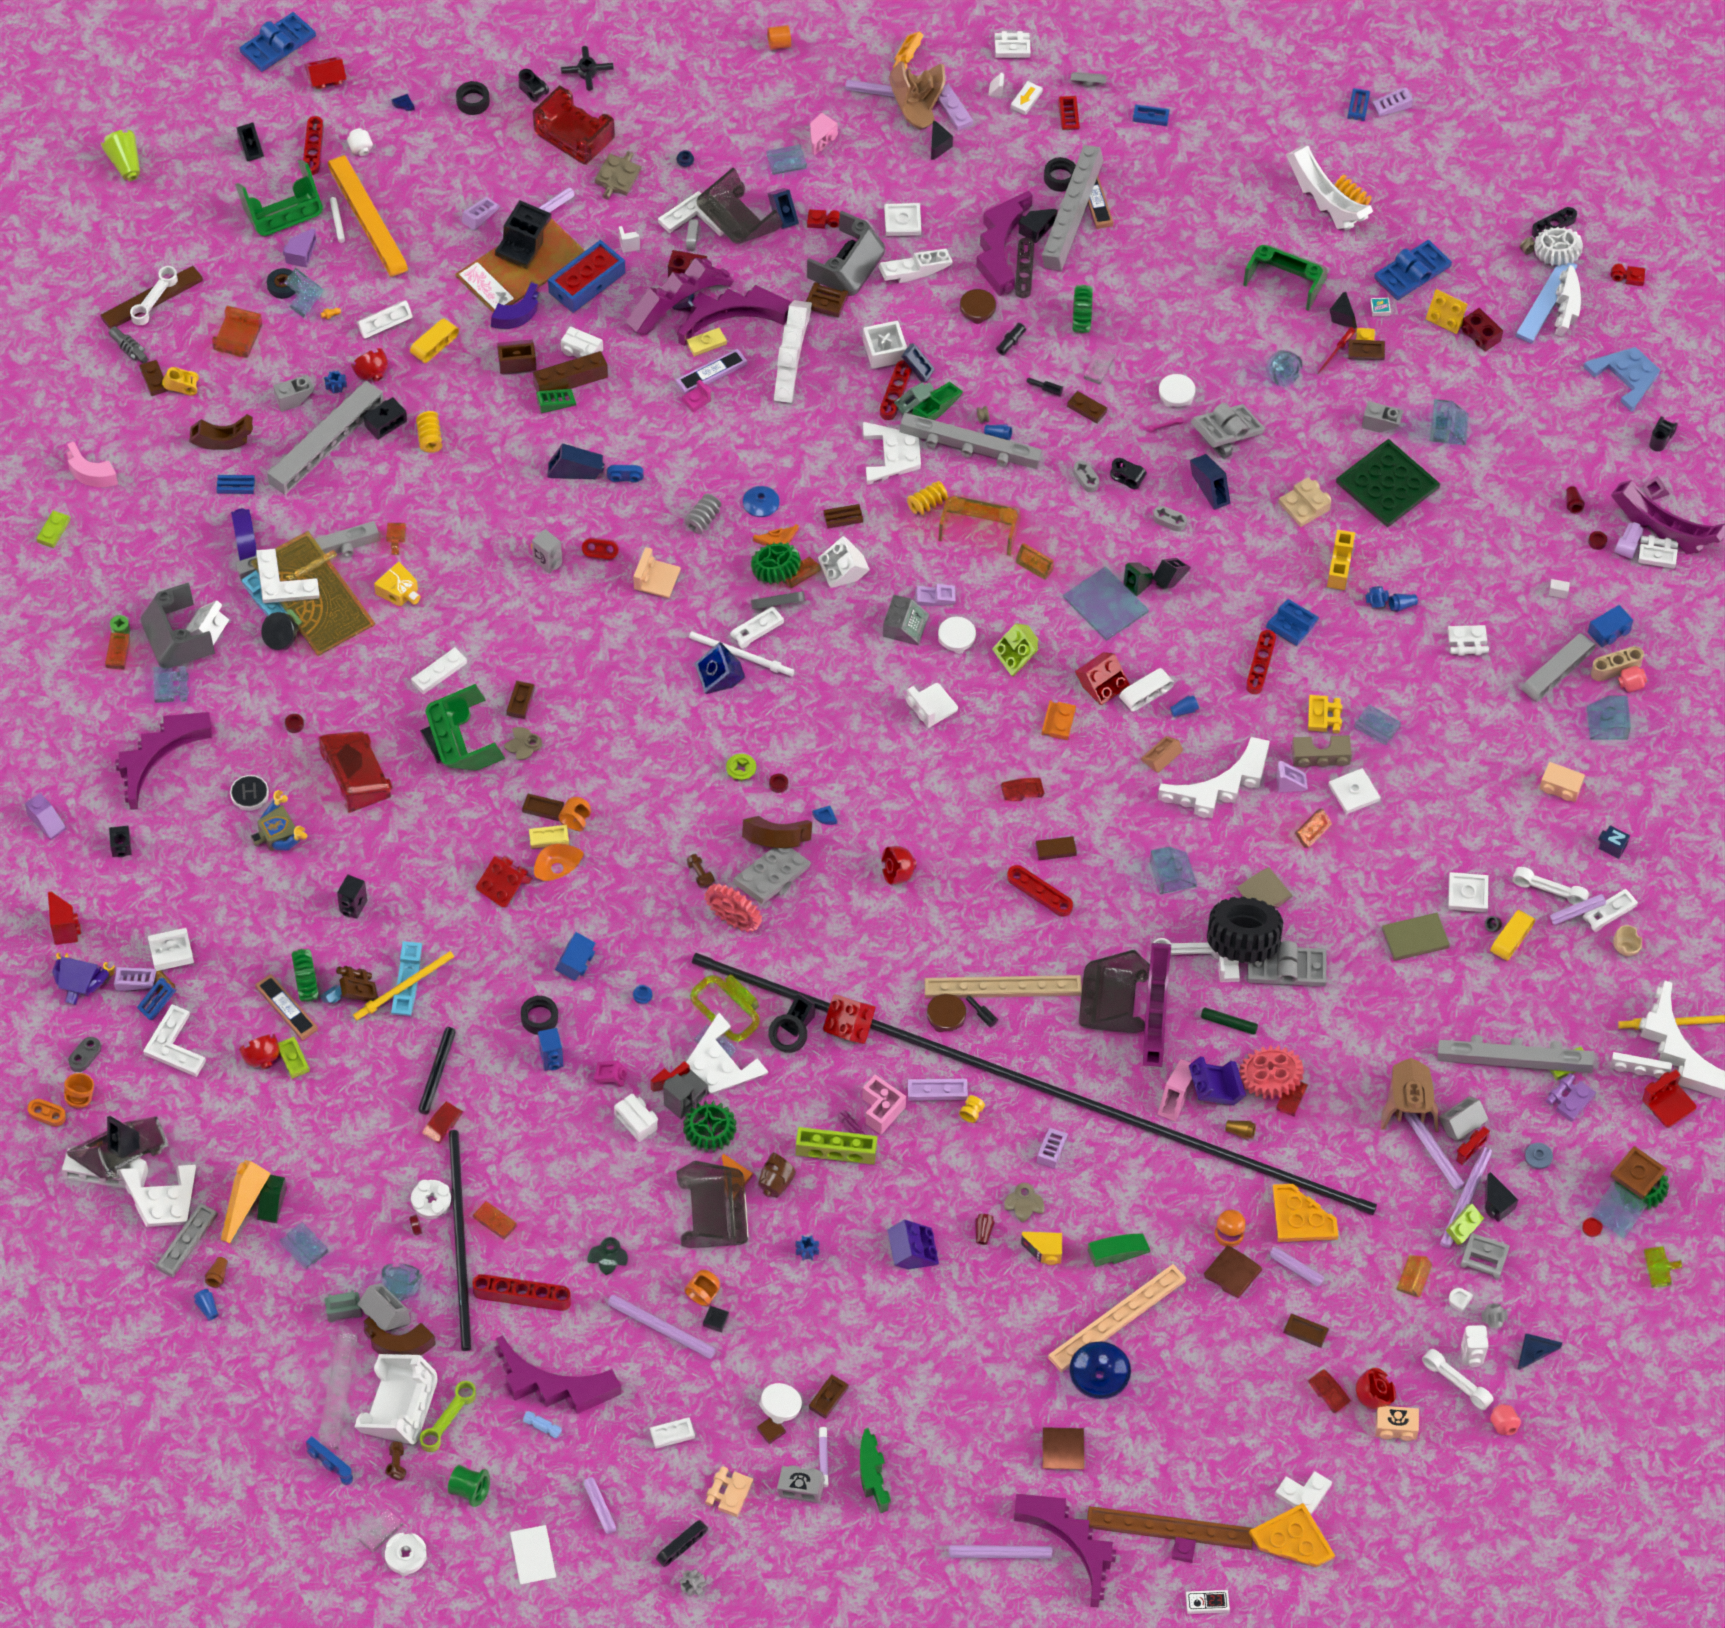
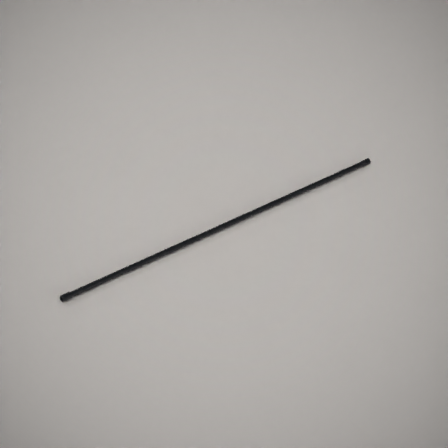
M695 953L693 956L692 964L717 971L792 1000L800 993L815 1003V1008L828 1013L829 1002L715 961L702 954ZM872 1019L870 1028L1281 1181L1294 1184L1300 1188L1352 1206L1370 1215L1375 1213L1377 1204L1345 1194Z

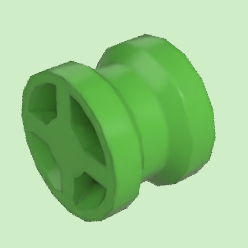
M117 615L111 619L110 628L112 635L117 639L126 638L130 633L128 619L123 615Z

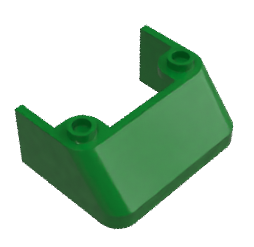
M301 159L298 160L303 177L293 183L292 190L294 196L263 208L258 199L254 197L249 198L246 187L239 183L235 184L243 209L258 234L267 236L321 214L323 206L308 163Z
M1271 245L1258 246L1245 268L1243 286L1247 287L1260 261L1314 282L1307 297L1306 310L1309 311L1327 279V268Z
M476 684L435 700L426 707L425 712L440 759L448 768L477 771L505 759L504 754L495 742L473 752H467L459 726L470 719L469 707L486 701Z

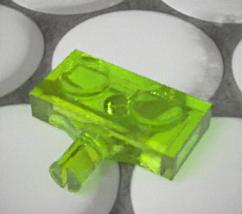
M1664 1246L1644 1249L1643 1253L1651 1288L1671 1286L1670 1271L1682 1269V1261L1669 1262Z

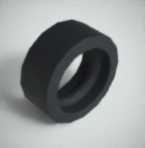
M469 81L463 83L457 89L456 103L461 112L468 115H477L486 111L489 107V91L484 84L478 81ZM470 93H477L483 96V99L476 103H468L462 98Z
M1063 157L1053 158L1048 161L1044 169L1045 184L1054 191H1066L1076 164ZM1062 169L1068 171L1071 176L1060 180L1052 177L1050 173L1054 170Z
M537 995L530 997L523 1003L520 1013L521 1022L528 1032L538 1035L539 1031L555 1028L558 1023V1009L552 999ZM536 1007H544L551 1012V1017L546 1022L534 1023L528 1019V1012Z
M783 1014L771 1022L768 1037L776 1049L785 1053H793L805 1045L808 1031L801 1019L791 1014ZM786 1022L794 1023L799 1030L797 1041L791 1045H784L777 1038L778 1028Z

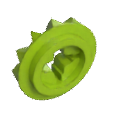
M742 753L733 755L726 763L728 776L730 775L733 780L739 779L741 782L743 779L749 780L752 775H755L757 769L755 760L751 756ZM738 764L741 767L745 766V772L741 769L738 770Z

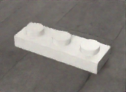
M404 300L356 322L362 337L365 339L412 318L413 315L407 301Z
M454 647L411 678V682L424 695L467 664V659Z
M1613 1052L1610 1068L1619 1072H1633L1637 1075H1649L1660 1079L1664 1073L1671 1072L1672 1063Z

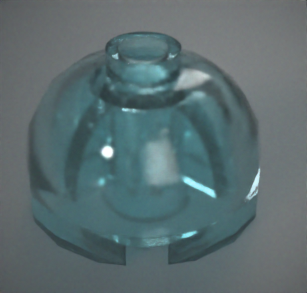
M1279 350L1267 362V376L1277 386L1287 387L1293 384L1299 377V368L1302 369L1303 367L1302 359L1289 350Z
M399 1263V1267H393V1264H388L382 1269L381 1283L399 1301L414 1296L419 1290L422 1274L419 1275L420 1270L411 1265Z

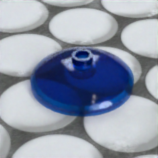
M1091 1342L1075 1352L1070 1362L1069 1372L1072 1383L1082 1394L1094 1399H1109L1120 1394L1128 1385L1131 1376V1365L1128 1357L1119 1347L1107 1342ZM1100 1374L1103 1377L1097 1378L1096 1375Z

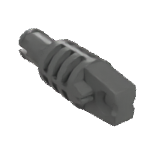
M115 326L109 330L108 334L131 359L135 360L137 358L143 364L149 360L146 354L143 353L145 348L130 335H125Z

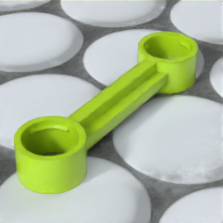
M462 1381L458 1383L455 1388L456 1396L434 1426L421 1432L420 1445L424 1451L434 1452L438 1450L441 1445V1435L462 1407L471 1404L476 1399V1388L472 1382ZM463 1388L473 1390L472 1395L466 1398L461 1397L458 1393ZM433 1435L438 1440L433 1445H426L423 1443V1439L426 1436Z

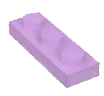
M944 85L937 101L956 130L959 131L973 125V119L950 85Z
M908 1079V1101L966 1100L968 1097L967 1079Z

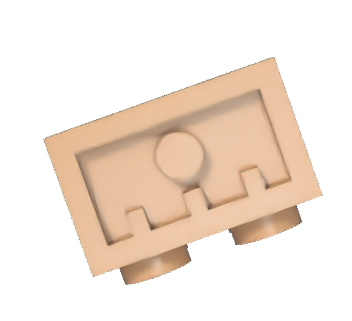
M645 547L633 576L634 589L670 598L681 568L656 561L655 557H653L652 549Z

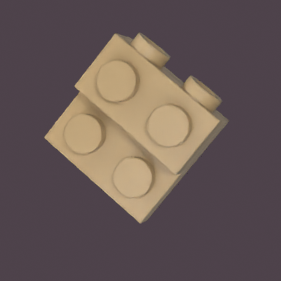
M1307 477L1294 485L1292 491L1280 497L1278 503L1302 527L1330 510L1331 497L1327 492L1323 493L1320 490L1316 480L1312 481Z

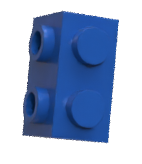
M1617 605L1592 620L1588 633L1602 648L1607 644L1611 645L1620 636L1629 634L1632 630L1633 619L1620 605Z
M575 932L554 970L574 981L579 975L583 976L588 968L585 965L587 960L591 961L595 954L593 948L596 943Z

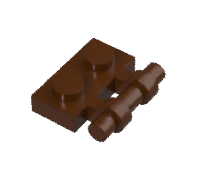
M350 966L337 967L336 973L343 976L339 979L342 997L366 1002L374 1001L378 998L375 982L369 981L372 978L371 972L360 968L355 970Z

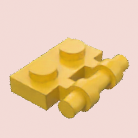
M1309 695L1308 731L1327 732V726H1332L1333 733H1340V727H1342L1340 714L1343 709L1341 699L1334 698L1333 703L1328 702V696ZM1328 711L1333 713V717H1328Z

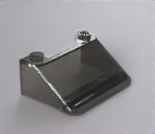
M733 167L698 196L696 203L699 209L735 244H741L778 230L783 225V222L776 210H773L761 221L739 199L744 195L745 185Z
M1136 950L1093 960L1086 965L1079 1012V1024L1083 1028L1126 1033L1144 1031V1020L1140 1017H1133L1136 982H1145L1148 979L1150 964Z
M154 1116L124 1122V1124L139 1132L140 1149L123 1158L108 1151L107 1131L68 1150L67 1155L99 1178H105L107 1181L117 1177V1169L148 1153H151V1156L159 1155L163 1152L162 1149L169 1146L158 1117Z
M693 1161L676 1171L679 1187L691 1190L693 1231L689 1230L682 1234L681 1247L700 1248L742 1245L746 1243L749 1234L743 1173L736 1168L701 1161Z

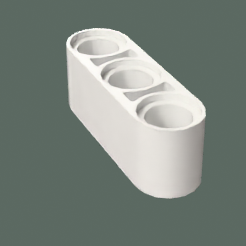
M1159 668L1125 688L1119 697L1131 711H1136L1169 691L1173 687L1174 681L1162 668Z

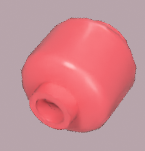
M1632 666L1621 670V677H1618L1621 688H1625L1627 692H1633L1643 689L1645 683H1647V678L1643 668L1640 669L1639 666Z
M1501 1404L1492 1411L1491 1423L1500 1435H1513L1517 1432L1521 1420L1512 1406Z

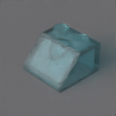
M1607 696L1587 706L1590 740H1628L1631 729L1628 696Z
M1172 847L1151 850L1150 865L1160 894L1197 887L1187 852Z

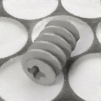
M704 494L702 499L698 501V504L694 506V509L685 517V523L689 529L697 534H702L703 529L708 527L707 524L712 522L711 519H714L716 514L720 512L719 507L722 505L719 499L712 494Z

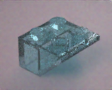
M1434 399L1429 441L1466 445L1468 413L1453 401Z

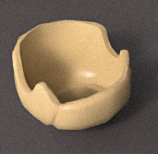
M1624 925L1616 931L1613 945L1623 956L1637 955L1642 949V937L1638 936L1637 928Z

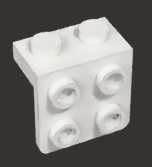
M935 683L921 692H918L914 686L907 689V704L916 712L919 719L928 728L958 711L956 703L939 683Z

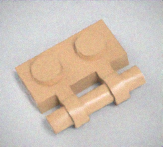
M722 1466L714 1476L712 1488L708 1489L705 1504L712 1506L714 1501L720 1502L718 1506L719 1511L738 1517L753 1484V1478L735 1471L732 1478L726 1476L728 1468ZM722 1485L727 1486L724 1494L719 1493Z

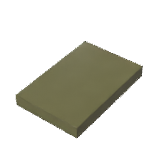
M1438 912L1382 925V931L1394 961L1450 947Z

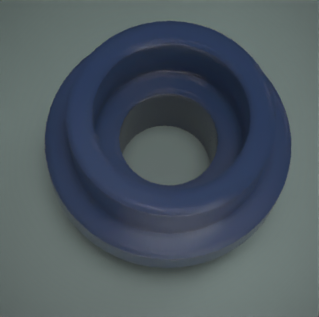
M683 150L679 152L676 160L678 165L689 167L694 163V156L690 151Z

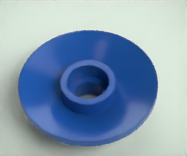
M767 486L753 487L743 496L744 509L755 517L772 515L776 512L780 503L778 494Z

